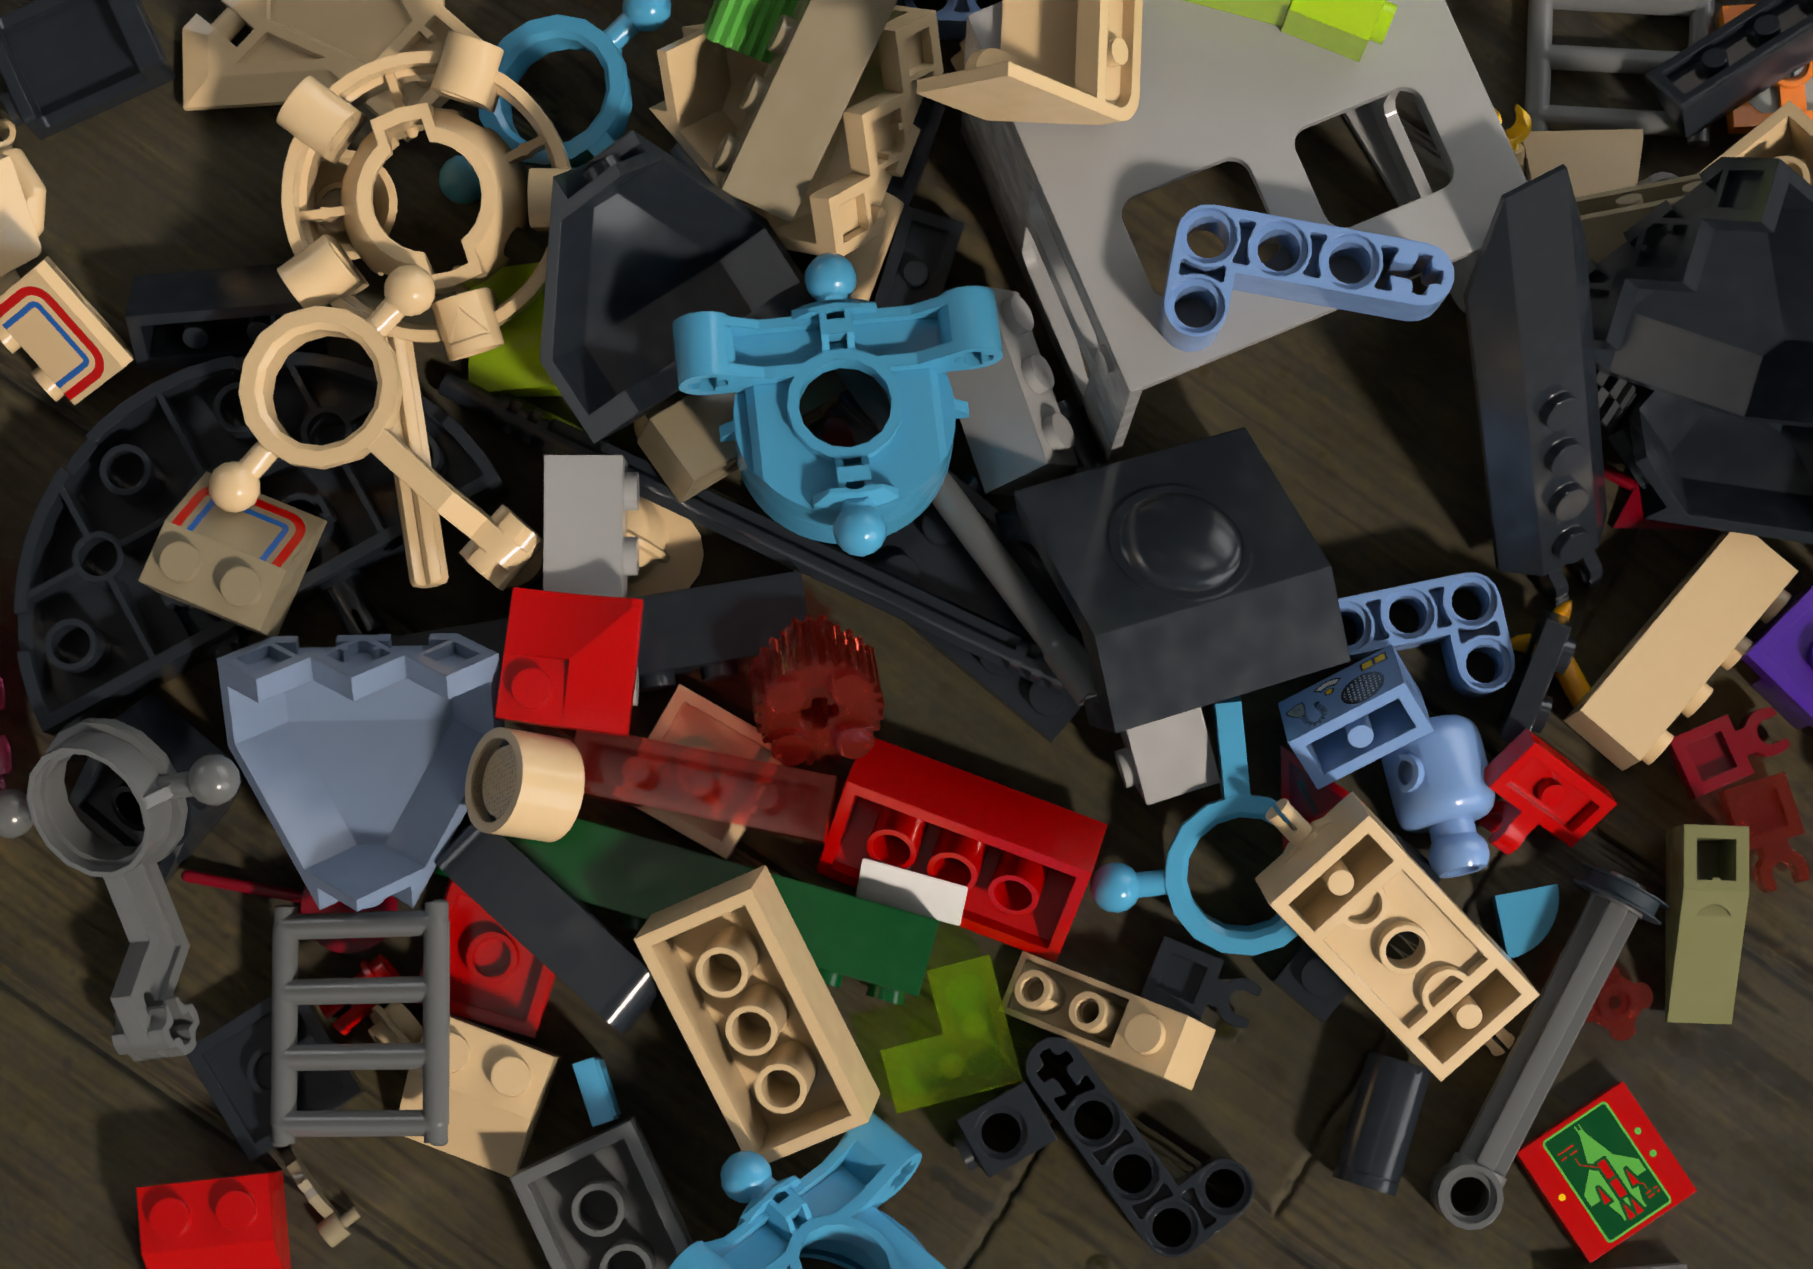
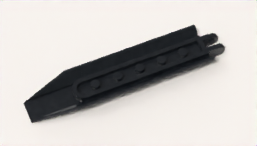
M1564 164L1501 195L1463 294L1495 565L1502 572L1536 575L1537 585L1547 603H1550L1555 608L1569 600L1568 582L1560 567L1571 564L1575 577L1582 583L1585 589L1588 588L1589 590L1603 582L1601 575L1603 574L1602 564L1594 549L1599 547L1607 517L1586 237L1568 169Z

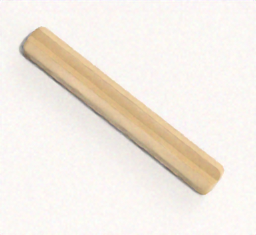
M387 336L386 341L396 355L403 389L399 418L391 431L432 467L413 342L401 340L394 336L393 338ZM394 474L410 583L413 587L432 588L445 584L449 576L439 513Z

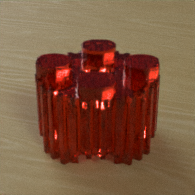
M806 615L805 620L802 622L797 618H792L791 625L780 631V638L775 639L771 637L768 640L769 648L761 647L759 649L760 654L749 662V680L757 732L761 733L764 744L770 743L772 757L785 766H795L807 760V765H812L815 760H819L822 765H826L828 759L831 758L835 762H840L841 755L850 759L864 757L874 747L875 738L873 731L880 730L879 720L884 719L883 708H885L874 648L870 647L869 644L865 645L861 636L853 638V632L850 629L841 632L840 625H834L832 622L826 621L825 615H820L817 620H813L811 615Z

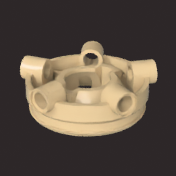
M449 31L442 52L412 51L381 57L347 73L329 88L314 77L307 76L288 96L278 113L276 122L294 136L284 165L281 194L284 225L294 257L278 267L277 271L287 288L303 308L315 305L327 306L330 304L334 308L347 309L364 320L375 310L356 296L368 287L369 284L336 238L326 234L319 238L317 222H334L335 220L343 219L345 231L355 252L376 274L380 276L384 274L389 275L390 272L404 265L419 266L425 269L433 278L435 294L456 292V295L431 304L437 325L400 321L387 336L392 338L394 336L401 340L417 343H443L449 361L477 355L505 344L500 326L524 311L545 289L548 246L529 279L502 304H498L495 292L489 288H479L470 291L468 289L488 280L507 264L510 258L504 255L505 244L514 229L519 227L525 230L528 217L529 224L536 231H549L553 176L574 168H571L563 142L543 109L522 87L498 71L504 53L502 48L468 35ZM433 79L431 89L438 95L491 113L495 112L498 99L501 97L528 120L538 137L527 143H521L512 150L496 131L490 127L479 126L463 118V114L459 111L434 108L428 102L408 105L409 100L404 93L402 84ZM390 89V99L394 102L395 109L370 120L373 130L359 144L344 174L340 206L331 208L321 207L314 210L316 177L322 157L336 164L369 118L357 108L370 98ZM424 130L430 143H440L451 147L467 159L479 178L482 193L481 209L476 223L469 233L461 239L468 263L463 266H454L452 271L438 274L434 272L425 252L413 251L402 247L387 235L375 216L373 206V187L377 174L386 160L393 155V150L399 146V140L406 136H409L411 139L416 138L418 132ZM545 149L552 168H530L527 190L525 175L519 162L531 159L536 153Z

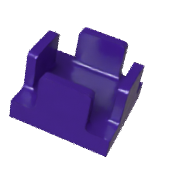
M1812 583L1806 590L1793 596L1782 610L1750 639L1753 644L1741 658L1760 676L1751 685L1753 689L1797 730L1806 726L1813 728Z

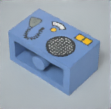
M1392 644L1278 703L1288 744L1318 790L1434 731L1421 691Z

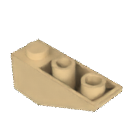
M1024 951L1021 953L998 1010L1189 1090L1193 1089L1216 1031L1188 1015Z

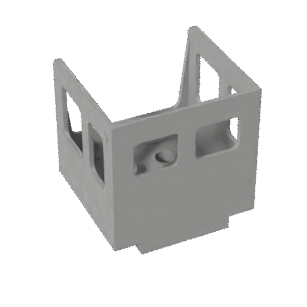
M1143 0L1140 97L1137 110L1129 120L1106 125L1005 122L983 120L962 111V136L1077 403L1085 408L1083 417L1098 450L1106 461L1120 455L1142 390L1339 310L1232 290L1229 310L1217 339L1209 347L1197 352H1184L1172 347L1164 339L1159 328V312L1162 297L1152 289L1122 220L1124 206L1137 197L1220 163L1233 161L1242 164L1249 171L1267 214L1335 226L1327 220L1296 152L1295 138L1302 130L1342 114L1399 207L1346 228L1426 242L1441 248L1449 256L1454 267V282L1450 294L1457 306L1465 312L1463 294L1501 195L1526 183L1527 180L1445 0H1386L1397 4L1398 7L1383 44L1380 45L1369 41L1359 62L1281 32L1282 27L1183 0ZM1002 1L967 15L964 68L968 58L975 51L987 48H997L1000 50ZM1399 91L1412 93L1450 177V183L1445 188L1434 193L1430 188L1398 116L1395 99ZM1279 245V251L1275 257L1263 263L1267 268L1274 271H1285L1294 266L1291 253L1282 245ZM1337 256L1329 260V269L1338 281L1346 284H1355L1363 280L1362 268L1353 258ZM1383 263L1381 274L1375 284V288L1381 290L1388 280L1383 279L1384 273L1388 268V265ZM1410 270L1406 278L1409 280L1421 276V272ZM1185 299L1174 306L1177 318L1189 327L1200 328L1212 321L1209 308L1199 300ZM1080 349H1081V351H1082V353H1083V356H1084V358H1085V361H1086L1087 366H1088V369H1089V374H1090L1089 379H1088L1087 374H1086V370H1085V367H1084V363H1083V359H1082V356H1081Z

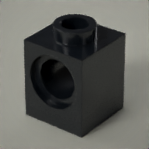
M1025 1081L1019 1082L956 1118L962 1132L951 1137L970 1172L982 1166L988 1178L1057 1140L1056 1135ZM996 1113L1011 1115L1019 1127V1136L1016 1143L1004 1151H996L989 1148L982 1139L981 1132L984 1122Z

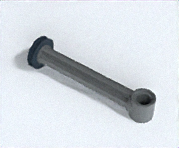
M1581 863V866L1588 873L1584 881L1574 878L1573 882L1588 891L1591 896L1459 1152H1454L1450 1162L1441 1166L1432 1178L1429 1188L1431 1202L1437 1213L1456 1227L1466 1230L1482 1229L1493 1223L1500 1214L1504 1202L1503 1187L1507 1181L1505 1176L1636 921L1642 919L1656 925H1661V922L1654 917L1658 907L1669 910L1670 906L1645 891L1646 888L1643 885L1618 872H1607L1593 865ZM1464 1177H1474L1478 1180L1482 1189L1480 1202L1470 1211L1460 1212L1455 1210L1450 1197L1452 1187L1458 1180Z

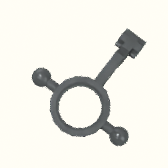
M86 718L66 727L58 733L45 751V755L41 757L31 771L27 793L14 788L0 790V836L14 839L26 834L34 825L45 845L67 866L91 877H103L130 943L110 997L115 1009L114 1015L116 1019V1026L111 1035L113 1046L118 1055L128 1054L133 1061L184 1056L191 1053L196 1047V1029L200 1024L198 1013L193 1004H183L174 995L190 944L157 862L166 858L184 836L188 813L186 798L195 797L197 801L211 806H219L231 801L241 784L239 769L231 759L224 755L208 754L198 758L189 771L177 772L167 754L142 731L116 719ZM72 755H87L108 765L128 784L140 805L145 827L143 841L140 845L135 847L114 845L97 837L79 820L69 803L64 783L67 761Z

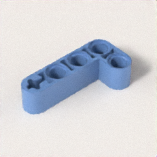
M1214 204L1200 205L1190 209L1181 218L1170 250L1159 312V328L1164 339L1172 347L1184 352H1197L1209 347L1217 339L1229 310L1232 290L1402 321H1420L1431 316L1450 292L1454 282V267L1449 256L1441 248L1426 242ZM1197 231L1211 232L1221 240L1224 252L1214 258L1197 256L1190 249L1187 237ZM1268 243L1282 245L1291 253L1294 266L1285 271L1269 269L1261 262L1258 256V249ZM1337 256L1353 258L1362 268L1363 280L1355 284H1346L1338 281L1329 269V260ZM1383 263L1388 265V268L1384 273L1383 279L1388 280L1381 290L1375 288V284L1381 274ZM1410 270L1421 272V284L1428 286L1423 295L1412 293V281L1406 278ZM1185 299L1199 300L1209 308L1212 321L1200 328L1189 327L1177 318L1174 306Z
M1465 572L1338 599L1341 615L1348 617L1357 629L1355 644L1348 646L1350 661L1366 658L1391 644L1396 651L1440 642L1446 673L1451 686L1459 694L1468 698H1483L1504 687L1513 675L1515 657L1501 597L1496 585L1487 576L1477 572ZM1467 590L1478 598L1481 604V613L1477 620H1466L1455 613L1452 607L1454 591ZM1404 602L1416 610L1419 616V626L1416 632L1403 633L1391 624L1389 619L1391 604ZM1471 651L1483 652L1492 659L1495 665V675L1490 683L1478 682L1469 675L1466 668V659Z

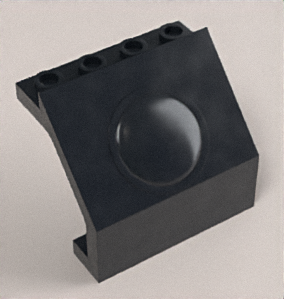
M1245 427L1014 491L1016 507L995 512L1000 538L1028 542L1036 549L1083 635L1098 695L1084 700L1090 726L1118 733L1350 661L1332 567Z

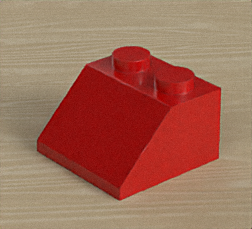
M283 1170L161 1183L136 1188L141 1255L146 1269H291Z

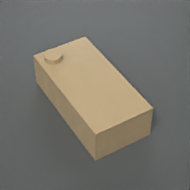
M766 865L650 915L634 938V941L741 1151H753L764 1156L767 1162L771 1163L869 1122L880 1096V1091Z

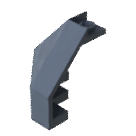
M434 633L429 636V645L392 646L391 634L337 635L336 647L299 648L298 636H272L217 658L228 747L319 910L340 901L358 912L362 909L372 908L381 904L389 896L414 908L437 866L434 862L450 843L467 812L465 803L466 774L471 756L477 744L490 730L497 727L505 728L504 721L495 719L500 684L499 653L458 633Z

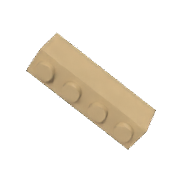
M1724 531L1563 721L1621 771L1641 760L1650 765L1673 740L1674 736L1667 731V728L1677 716L1682 713L1689 718L1711 695L1714 689L1706 682L1717 668L1722 666L1728 671L1750 648L1753 642L1745 635L1758 619L1767 624L1787 604L1792 595L1784 588L1798 573V570L1759 537Z

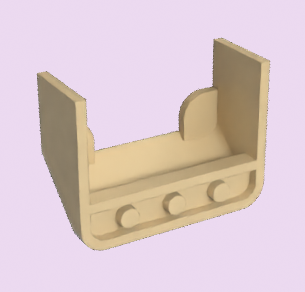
M1002 0L1000 50L997 48H987L975 51L968 58L964 70L917 79L916 94L987 121L1106 125L1127 121L1135 114L1140 97L1143 0Z

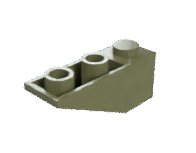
M1683 824L1666 829L1665 903L1670 907L1669 910L1665 909V1022L1732 1024L1749 898V826Z

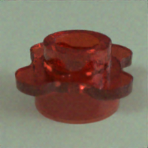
M1614 965L1585 1022H1594L1596 1025L1608 1029L1610 1037L1614 1040H1628L1636 1032L1634 1022L1641 1010L1648 1008L1653 1002L1652 990L1645 983L1634 984L1622 977L1618 967ZM1612 996H1616L1620 1000V1006L1616 1009L1609 1006V999Z

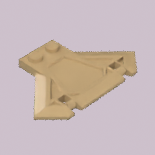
M220 0L227 8L211 25L196 13L182 28L183 108L185 111L283 105L296 86L307 76L314 77L329 88L347 73L381 57L412 51L442 52L449 31L468 35L479 40L482 39L445 8V0ZM247 25L253 31L238 47L234 46L230 41ZM433 79L402 84L404 93L409 100L408 105L428 102L434 108H441L449 98L440 96L431 89ZM390 89L377 94L363 103L377 117L395 109L394 102L390 99ZM409 136L402 138L407 143L411 140Z

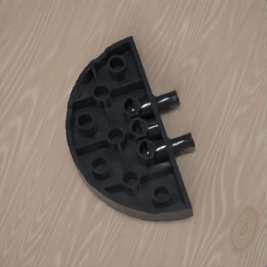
M291 353L276 376L273 401L279 422L289 436L299 443L323 446L344 440L363 425L374 407L378 385L375 369L350 360L317 353ZM233 355L184 368L150 384L123 401L85 435L88 439L75 452L65 468L60 467L43 494L25 537L17 569L14 596V614L18 615L20 652H17L19 669L29 703L43 733L56 737L66 727L86 718H103L206 660H213L218 669L217 658L249 646L247 642L255 632L160 594L138 581L165 520L206 471L212 473L215 468L223 463L240 461L258 441L245 423L238 393L243 361L246 356L235 358ZM421 395L432 468L481 509L511 493L490 460L462 426L441 408ZM369 453L363 459L325 470L293 466L278 457L259 479L260 493L327 521L286 616L319 598H327L346 635H366L357 619L358 615L361 617L367 631L372 632L373 635H378L386 629L387 625L381 619L360 579L364 576V573L405 551L393 472L372 453ZM439 514L441 530L453 525Z

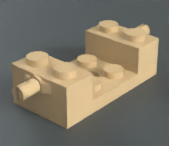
M1353 791L1323 818L1312 821L1310 824L1295 810L1286 798L1277 801L1276 805L1291 823H1288L1273 806L1267 811L1265 818L1290 842L1287 844L1284 852L1255 878L1269 905L1440 1081H1443L1483 1044L1489 1048L1494 1056L1505 1053L1500 1043L1493 1036L1496 1035L1509 1049L1513 1045L1515 1037L1504 1026L1540 995L1520 967L1479 924L1475 925L1409 856L1391 831ZM1404 931L1414 932L1419 935L1418 947L1411 956L1401 960L1386 956L1387 944L1394 935Z

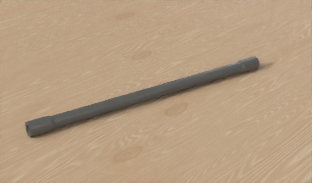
M677 143L672 148L670 155L711 182L682 146ZM845 368L833 370L880 433L888 421L891 411L886 391L874 377L859 370ZM947 472L938 494L931 503L1043 653L1045 662L1078 706L1083 705L1085 699L1097 696L1089 654L1078 639L1068 633L951 474Z

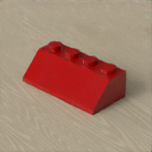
M866 734L845 782L816 873L857 888L862 859L867 858L968 887L959 927L1057 962L1092 875L1108 824Z

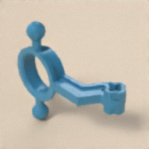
M623 0V13L603 31L586 19L559 14L530 20L503 37L497 47L504 50L498 71L508 76L515 83L520 81L532 64L549 53L565 49L589 52L602 65L605 74L606 93L599 114L587 130L570 141L563 142L571 168L588 163L618 140L626 131L633 104L627 66L622 57L623 47L640 31L655 32L662 28L671 17V0ZM499 97L494 113L479 109V119L485 128L490 127L496 131L512 150L521 143H527L526 140L520 137L513 124L511 104ZM545 149L536 153L531 159L519 162L520 164L538 168H552ZM456 155L447 160L439 171L438 181L444 196L451 202L458 204H472L481 199L482 193L479 178L463 155Z
M1239 695L1209 704L1215 732L1218 772L1221 781V799L1206 803L1181 824L1167 850L1165 869L1135 872L1132 867L1124 863L1111 862L1102 865L1095 871L1090 881V893L1093 901L1099 908L1114 913L1128 910L1136 904L1138 898L1168 895L1174 915L1194 939L1221 953L1254 956L1284 947L1298 934L1278 913L1269 920L1250 926L1224 924L1204 913L1192 898L1187 883L1189 858L1199 839L1217 824L1239 817L1262 819L1272 824L1265 818L1267 811L1272 806L1288 823H1291L1276 805L1277 801L1270 797L1254 796L1250 793L1242 703Z

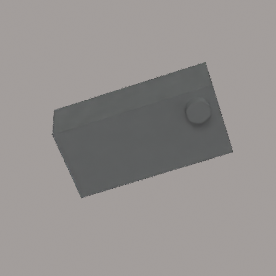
M635 1115L517 1170L510 1177L551 1269H669L674 1260L694 1243Z

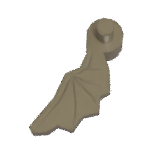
M290 1146L281 1153L287 1164L286 1168L309 1203L325 1218L316 1227L323 1239L333 1248L352 1234L349 1226L358 1220L361 1214L355 1207H352L341 1216L326 1198L321 1187L307 1170L295 1150Z

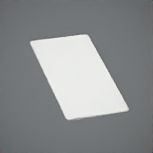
M863 858L856 897L959 926L968 887Z

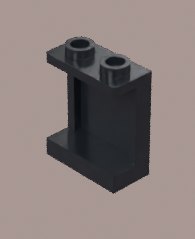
M37 0L0 17V71L8 89L0 92V97L15 126L18 127L25 123L40 140L177 79L141 0Z

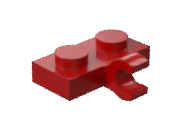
M1526 728L1484 768V781L1487 786L1507 801L1494 802L1491 811L1483 818L1477 820V822L1492 833L1488 838L1490 844L1506 855L1517 850L1524 842L1526 836L1538 824L1572 848L1617 805V802L1607 788Z

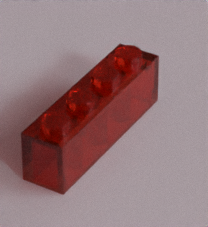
M576 731L574 744L577 746L583 760L585 772L583 796L824 845L827 843L839 784L837 776L633 735L626 737Z

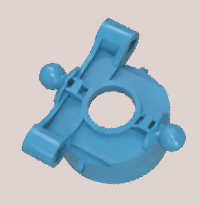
M827 252L817 256L805 271L804 282L807 291L816 299V302L791 310V316L756 320L732 317L722 312L700 311L683 315L674 320L672 330L678 388L681 392L691 395H714L736 392L733 420L719 426L720 442L735 441V453L741 477L756 503L774 521L786 529L811 540L838 544L849 555L864 557L879 549L886 536L897 532L916 519L936 497L945 480L951 460L956 419L969 418L968 402L954 398L946 372L978 369L993 365L1003 358V348L996 295L993 289L984 286H964L945 291L938 297L916 304L877 308L876 302L849 298L856 287L857 275L851 262L841 254ZM838 368L856 369L874 377L886 391L891 406L890 417L883 430L869 442L853 447L832 446L816 438L804 425L799 411L800 398L808 384L824 372Z
M872 1113L868 1123L848 1130L828 1157L801 1179L794 1175L777 1182L772 1177L771 1166L764 1156L753 1151H740L732 1154L721 1168V1187L730 1199L740 1203H749L743 1211L737 1227L721 1239L708 1242L701 1240L691 1244L674 1260L669 1269H803L799 1257L820 1259L847 1269H947L926 1251L911 1231L898 1223L894 1218L878 1210L879 1206L895 1195L912 1177L921 1162L922 1153L875 1113Z

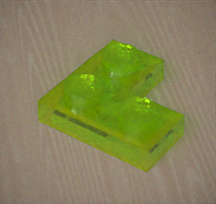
M990 955L928 970L927 975L943 1034L880 1050L896 1114L1022 1081Z

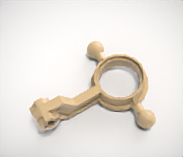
M414 265L399 266L390 272L384 283L385 299L366 320L347 309L315 305L287 313L262 331L243 361L238 390L245 423L258 441L240 461L226 462L213 470L208 483L209 495L216 506L226 512L236 513L245 511L254 505L260 495L259 479L278 457L293 466L325 470L363 459L369 453H372L437 513L471 539L459 553L483 577L498 589L504 591L543 547L544 540L526 522L503 504L490 517L483 509L439 475L391 431L399 418L403 389L395 352L386 339L387 335L404 316L420 315L430 308L435 299V285L430 274L425 269ZM322 337L349 338L357 342L373 361L378 382L374 407L365 422L344 440L323 446L299 443L294 440L279 422L273 401L276 376L285 360L304 343Z

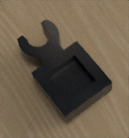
M1163 936L1139 997L1188 1015L1197 1021H1201L1206 1006L1210 1005L1216 1008L1218 1016L1227 1025L1236 1028H1246L1250 1020L1236 1015L1231 1010L1230 998L1237 991H1245L1250 995L1260 996L1262 988L1256 982L1246 978L1232 979L1228 982L1219 979L1218 976L1224 960Z

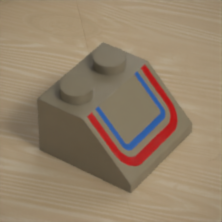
M206 471L165 520L138 581L160 594L267 638L278 636L327 521L261 493L255 504L245 511L236 513L226 512L217 507L209 495L208 480L212 473Z

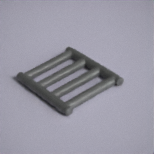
M1528 0L1525 111L1530 115L1532 121L1531 131L1643 129V135L1686 137L1678 130L1666 111L1550 105L1551 70L1645 75L1681 52L1552 44L1553 10L1689 17V47L1714 31L1715 0ZM1712 124L1696 135L1687 138V145L1700 148L1709 146Z
M443 899L426 902L425 910L298 914V907L284 904L275 906L274 925L272 927L271 1144L275 1147H285L289 1144H295V1137L424 1136V1143H430L433 1146L446 1145L448 1143L450 1086L449 902ZM423 936V976L298 979L299 940ZM423 1003V1043L298 1045V1005ZM423 1069V1109L297 1111V1071Z

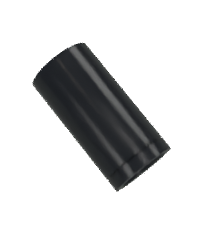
M1368 1052L1332 1177L1396 1196L1398 1183H1400L1431 1075L1429 1069L1386 1055Z

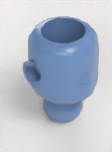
M1441 715L1429 717L1434 731L1381 757L1400 828L1410 833H1429L1432 842L1428 852L1430 867L1439 878H1453L1480 871L1488 865L1490 859L1488 844L1477 833L1474 821L1483 818L1491 811L1495 802V792L1484 781V768L1488 766L1477 726L1464 716Z

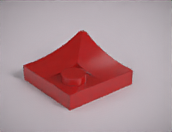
M513 587L495 719L498 721L629 737L642 628L643 599L583 595Z

